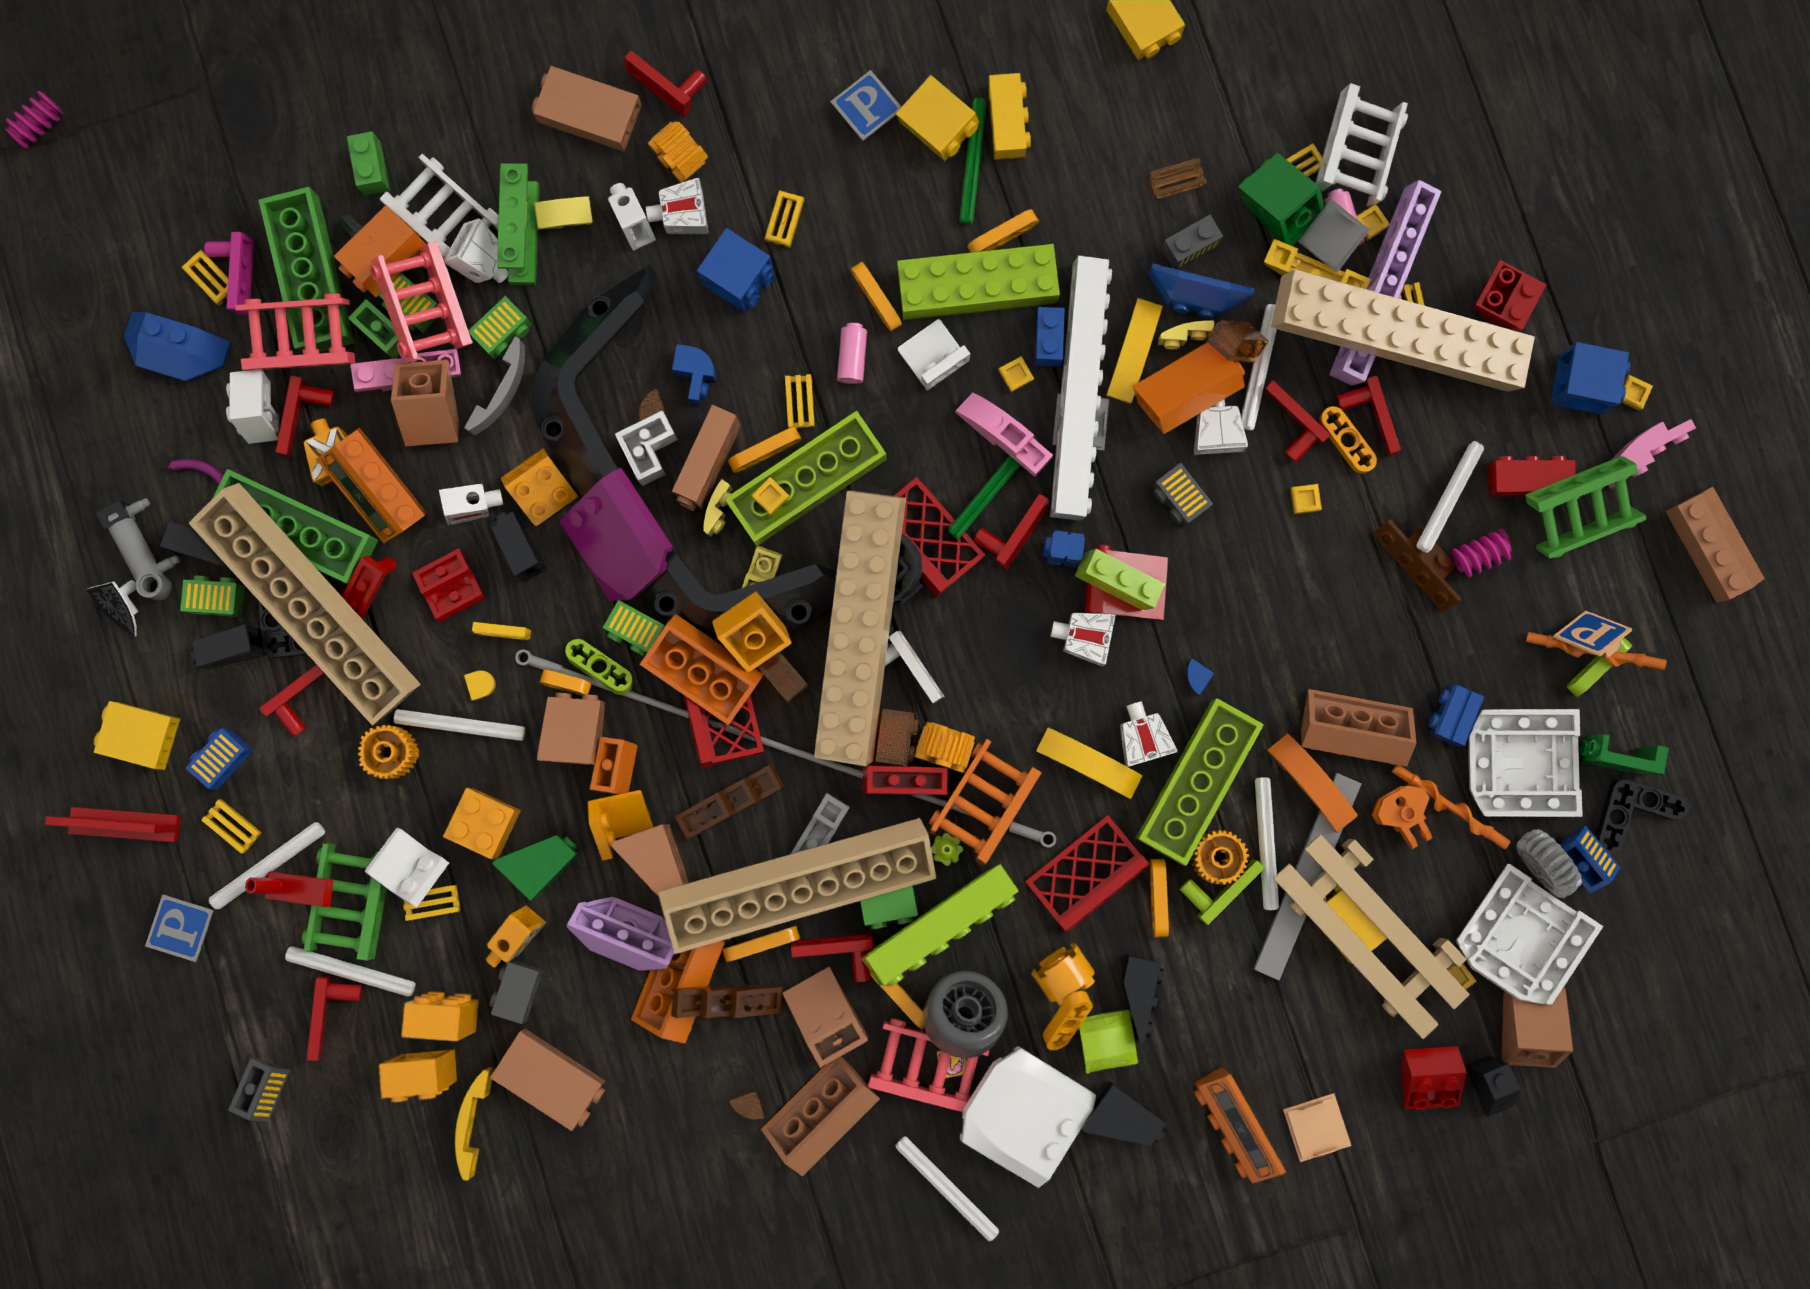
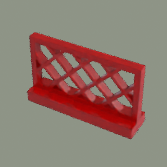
M916 477L894 496H904L906 498L902 534L908 537L919 550L922 559L921 579L937 598L982 560L985 554L966 532L956 542L942 541L943 528H949L955 520ZM915 486L923 494L922 503L908 501V492ZM907 506L922 508L921 521L906 519ZM925 508L936 509L940 514L939 522L925 521ZM906 524L921 525L920 538H910L905 533ZM924 526L939 527L938 540L924 539ZM923 544L938 545L937 558L926 557L923 553ZM942 545L956 547L955 560L941 559ZM960 547L970 548L976 554V557L971 561L959 560ZM941 563L955 565V575L949 580L940 573ZM959 565H964V567L959 570Z
M683 695L701 769L709 768L713 764L764 753L750 695L746 700L747 707L742 705L740 708L749 714L750 719L745 727L734 720L730 723L742 731L735 743L722 735L727 727L726 723H724L719 733L708 726V720L712 714L709 712L706 717L704 708ZM750 724H751V726H752L753 732L750 731V730H748V727L750 726ZM710 733L716 736L713 742ZM746 733L755 739L757 748L746 750L739 746L738 743ZM718 739L732 746L726 755L716 757L714 746ZM734 749H737V750L740 751V752L732 753V752L734 751Z
M71 807L70 817L46 816L45 825L69 826L68 834L178 842L181 815Z
M1107 815L1025 882L1067 933L1148 868L1149 863L1137 851L1109 815ZM1106 824L1114 831L1113 842L1098 841V832ZM1095 834V840H1087ZM1117 836L1121 839L1123 843H1116ZM1082 843L1094 844L1093 859L1077 857L1078 847ZM1097 844L1113 846L1112 861L1096 859ZM1116 846L1127 847L1134 856L1127 862H1116ZM1074 851V857L1067 856ZM1061 860L1073 861L1072 876L1056 874L1057 864ZM1077 861L1092 863L1091 878L1075 876ZM1095 863L1111 865L1110 876L1106 879L1094 878ZM1114 865L1121 866L1114 872ZM1054 867L1053 874H1052V873H1046V872H1048L1051 868ZM1041 876L1053 877L1051 892L1039 891L1034 882ZM1056 878L1072 879L1070 895L1054 893ZM1075 880L1090 881L1089 893L1085 896L1073 895ZM1093 882H1100V884L1093 889ZM1043 895L1051 896L1050 903ZM1054 896L1070 898L1069 909L1060 916L1053 908ZM1073 899H1080L1072 906Z

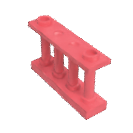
M437 241L423 246L420 249V256L386 264L383 255H379L370 261L371 275L378 282L398 339V352L405 359L406 363H411L419 358L416 351L445 343L453 344L454 349H461L472 344ZM421 266L427 269L430 277L427 282L397 290L394 289L390 274ZM428 292L436 295L439 303L437 307L403 315L399 300ZM439 317L445 320L447 326L445 333L416 341L412 340L408 329L409 325Z
M324 294V299L261 303V299H246L243 305H235L236 311L248 312L252 353H250V358L241 359L242 370L354 364L355 353L346 352L345 347H342L339 306L350 305V301L341 298L340 294ZM328 307L332 347L329 348V353L319 354V349H316L312 308ZM301 308L305 350H302L303 355H293V351H290L286 309ZM275 310L279 349L276 352V357H267L266 353H263L259 311Z
M891 1018L890 1022L884 1021L883 1029L890 1030V1035L881 1070L877 1071V1075L871 1073L868 1088L963 1112L964 1107L972 1096L969 1093L979 1056L967 1058L959 1091H956L955 1095L945 1093V1088L943 1087L951 1055L943 1051L940 1053L933 1085L930 1084L929 1088L918 1086L919 1081H917L926 1042L927 1040L931 1041L926 1031L907 1027L906 1021ZM901 1034L917 1037L907 1077L903 1078V1081L892 1079L893 1074H891ZM989 1050L982 1055L988 1056Z

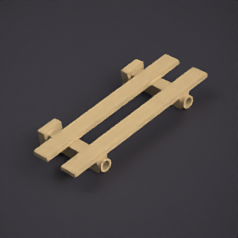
M1319 834L1305 848L1307 853L1324 870L1311 884H1308L1290 864L1282 869L1273 879L1293 899V903L1289 905L1290 908L1299 917L1307 914L1385 998V1003L1382 1004V1007L1392 1017L1399 1014L1424 1039L1439 1024L1420 1005L1416 998L1431 985L1452 1009H1455L1470 994L1449 973L1447 968L1450 965L1459 967L1467 959L1448 939L1439 938L1433 944L1437 950L1432 954L1354 870L1358 865L1366 867L1374 860L1356 840L1348 839L1341 845L1345 851L1340 855ZM1337 885L1416 969L1402 984L1323 900Z

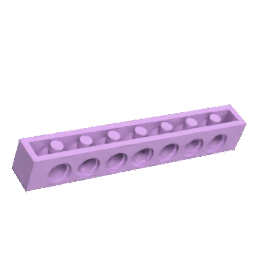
M1421 180L1404 188L1368 277L1371 280L1366 290L1399 299L1441 194L1440 190ZM1340 347L1329 375L1351 386L1365 382L1375 356Z

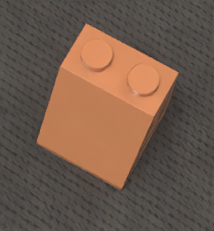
M448 360L395 364L391 403L405 446L458 442L459 419Z
M556 693V697H548L537 760L595 765L599 740L603 733L605 702L598 701V696L582 695V699H572V694Z
M662 824L611 842L613 849L657 895H659L658 892L689 883L669 824Z
M1562 988L1552 1005L1520 1001L1505 992L1503 994L1502 1061L1515 1066L1556 1068L1573 1052L1566 989Z

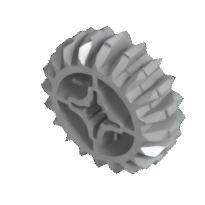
M1534 829L1522 836L1521 840L1517 842L1516 847L1521 860L1537 881L1545 889H1548L1551 894L1559 898H1565L1581 886L1582 878L1578 872V867L1574 865L1573 860L1561 848V845L1557 844L1554 838L1549 837L1547 833Z

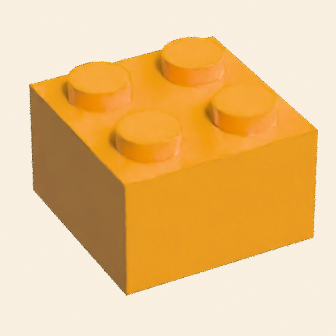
M754 592L712 621L717 638L747 673L792 643L785 625L757 592Z
M466 788L443 837L489 859H498L521 810L474 788Z

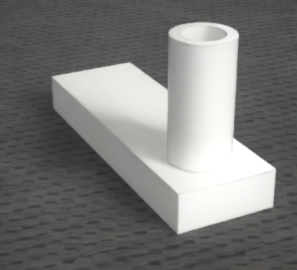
M896 631L890 635L889 639L892 643L887 646L885 666L901 656L932 703H936L945 697L902 632Z

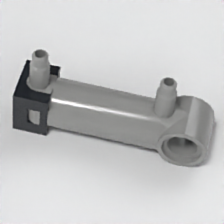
M144 498L131 505L119 500L97 512L96 514L102 526L110 531L136 581L138 593L153 600L166 599L172 591V584L168 577L163 575V572L179 563L180 558L174 555L159 563L155 560L136 524L138 519L135 515L150 506L149 500ZM157 580V589L151 592L150 586L153 581Z

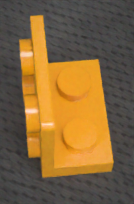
M544 448L501 477L504 487L535 526H538L577 498L576 492L555 466Z
M640 790L588 801L589 825L602 861L613 858L611 842L616 841V838L637 834L653 828L643 794Z

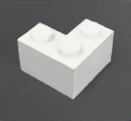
M262 369L231 372L230 383H227L226 386L227 395L230 399V406L226 408L228 421L233 423L238 434L242 435L248 444L278 440L280 433L279 416L271 406V381Z
M663 411L615 434L637 480L642 486L666 475L654 451L678 439Z

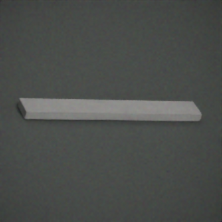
M1335 773L1332 779L1333 783L1350 805L1353 806L1361 783ZM1320 813L1316 817L1295 867V870L1308 884H1311L1324 870L1307 853L1305 848L1321 834L1335 849L1343 830L1342 828L1336 833ZM1286 892L1253 967L1254 970L1277 980L1281 978L1307 914H1304L1302 917H1299L1290 908L1289 905L1293 903V899Z

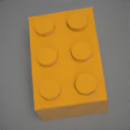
M436 991L415 996L414 1000L405 1003L402 1037L458 1041L476 1032L479 1000L471 999V994L457 993L455 996L444 997V992Z
M455 1049L401 1054L379 1064L382 1098L391 1097V1102L406 1101L408 1097L419 1095V1099L434 1098L437 1094L443 1093L442 1091L449 1090V1086L457 1082Z

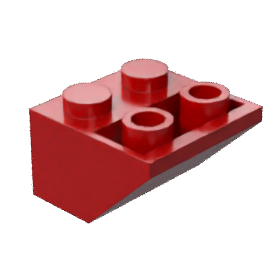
M1499 260L1478 298L1475 308L1488 324L1520 332L1528 321L1546 284Z
M1458 1046L1404 1050L1401 1062V1076L1405 1110L1459 1106L1466 1070Z

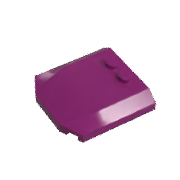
M622 468L614 470L600 479L559 521L564 532L609 601L630 600L639 596L666 571L668 563L665 561L667 553L672 550V545Z

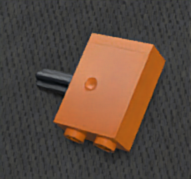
M385 205L364 227L351 215L340 218L342 220L340 227L352 239L334 257L341 263L338 268L349 279L353 276L355 277L352 282L363 293L368 289L376 297L381 290L378 282L371 275L370 261L379 255H383L386 264L416 257L421 253L420 249L426 243ZM403 271L390 274L391 280L393 281L400 273L403 274Z

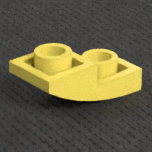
M589 196L534 203L537 230L563 228L564 226L589 225L592 223Z
M1196 321L1175 326L1161 333L1158 345H1164L1165 349L1175 350L1179 349L1180 346H1184L1187 336H1190L1191 340H1206V337H1210L1214 331V321Z
M722 479L711 496L705 514L703 531L709 537L713 533L717 535L726 523L724 521L726 516L719 508L720 506L725 507L727 505L725 498L731 495L730 492L733 489Z
M757 546L742 588L774 578L783 554Z

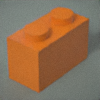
M600 737L590 790L610 795L628 793L638 745L621 739Z

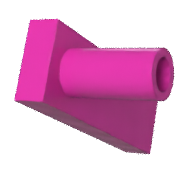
M231 232V241L206 242L204 250L207 257H230L227 309L240 316H248V312L236 311L235 305H243L244 300L251 299L254 239L242 232Z

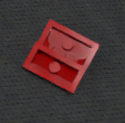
M459 548L412 573L421 594L426 598L434 618L438 622L486 598Z

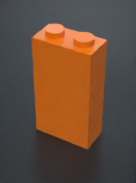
M1212 339L1135 384L1133 389L1137 403L1161 432L1165 434L1244 388L1243 375H1245V372L1238 361L1234 362L1231 359L1226 347H1220Z

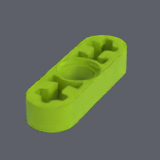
M1625 637L1622 638L1617 652L1626 653L1632 644ZM1596 656L1566 687L1575 697H1578L1587 691L1613 665L1609 664L1604 657Z
M574 639L567 644L565 652L568 661L617 695L627 694L632 689V675L628 670L584 640ZM583 648L584 656L589 658L586 665H584L586 663L585 658L577 655L573 657V649L579 650ZM596 661H603L607 664V668L602 673H595L592 670V665ZM612 669H615L613 670V675L618 679L625 677V686L623 684H620L618 687L616 686V680L610 676Z

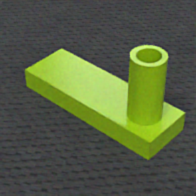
M1252 860L1243 869L1244 873H1240L1241 877L1236 878L1237 881H1231V884H1228L1213 900L1191 878L1179 890L1201 911L1197 917L1204 924L1209 925L1265 867L1258 860Z

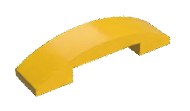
M1276 239L1273 240L1263 263L1280 275L1298 270L1362 289H1367L1371 280L1348 269L1345 272L1339 270L1336 273L1328 265L1297 252L1298 248Z
M1137 299L1106 395L1107 397L1129 404L1132 403L1135 394L1133 386L1139 383L1162 310L1161 305Z
M1047 728L1036 752L1107 786V788L1129 799L1132 798L1143 776L1112 758L1050 728Z
M492 1067L483 1070L469 1088L457 1120L455 1134L456 1158L462 1179L467 1181L475 1174L479 1148L469 1147L478 1098L484 1099L490 1094L492 1084L490 1077L494 1073V1068Z

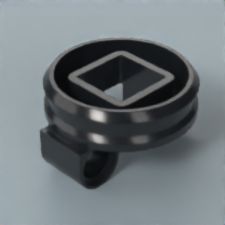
M902 534L898 562L904 569L896 576L893 602L900 600L905 604L925 584L921 579L922 559L919 550L908 537Z

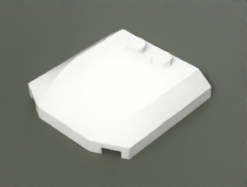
M1579 709L1480 711L1468 736L1469 790L1483 816L1582 817V790L1579 789Z
M1507 864L1455 942L1473 970L1517 1000L1552 1005L1603 926L1581 911L1576 912L1531 882L1532 879L1512 865Z
M1017 1046L1013 1049L1015 1050L1003 1059L1001 1057L991 1064L963 1109L962 1118L964 1123L962 1134L960 1133V1140L1039 1188L1051 1178L1093 1110L1096 1095Z

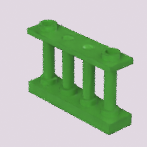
M501 163L497 268L508 269V283L510 285H536L538 230L534 203L539 202V183L537 181H528V164Z
M1620 456L1526 494L1527 504L1538 512H1542L1548 540L1536 545V549L1549 559L1557 558L1565 552L1622 529L1632 528L1637 523L1646 520L1645 514L1630 506L1626 480L1629 476L1638 473L1636 463L1624 456ZM1615 482L1620 511L1606 517L1601 490ZM1591 493L1596 521L1582 526L1577 499L1582 495ZM1566 502L1572 531L1558 536L1553 509L1555 506Z
M323 843L322 848L317 853L316 861L319 864L317 878L330 879L333 863L367 868L375 856L365 858L335 853L336 844ZM372 877L367 885L334 880L332 891L364 895L365 899H367L366 909H363L361 912L312 905L308 928L304 929L302 935V943L305 944L304 951L317 950L318 943L355 949V952H358L357 959L368 961L375 959L387 888ZM323 917L360 922V925H363L361 936L352 938L320 933Z

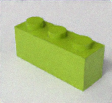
M1098 549L1084 553L1075 574L1076 577L1142 611L1155 608L1165 585Z

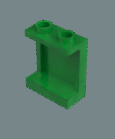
M1606 734L1586 736L1580 745L1579 752L1582 756V763L1643 776L1664 774L1669 749L1668 747L1658 745L1638 747L1636 757L1609 752L1607 748L1610 736Z

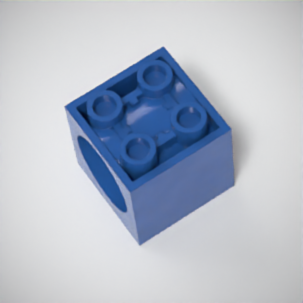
M728 228L724 230L697 270L702 286L746 313L748 308L753 309L760 298L759 292L763 287L767 288L774 278L771 257Z
M1579 342L1574 343L1558 356L1550 405L1602 415L1622 403L1626 394V388L1623 387L1624 379L1630 371L1629 352Z

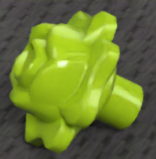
M944 833L942 837L936 836L935 843L931 847V852L935 854L934 860L940 861L946 866L950 865L951 861L954 863L958 862L959 854L963 851V847L958 845L960 840L956 837H951L948 833Z

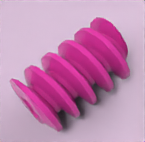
M41 91L37 92L40 101L33 98L29 99L33 106L32 108L24 104L21 106L25 113L24 115L16 111L13 112L17 119L16 122L9 118L5 119L9 126L8 129L5 128L6 131L25 149L29 148L26 139L36 142L37 138L34 132L44 135L45 131L42 125L51 129L53 125L50 118L59 122L61 119L57 112L64 114Z
M1499 529L1497 533H1489L1488 537H1480L1478 542L1472 540L1468 545H1460L1459 550L1456 548L1451 549L1450 556L1451 560L1456 564L1455 568L1460 573L1464 572L1468 578H1471V569L1474 568L1480 574L1482 573V564L1490 570L1492 568V560L1496 565H1501V556L1506 561H1511V545L1503 529Z

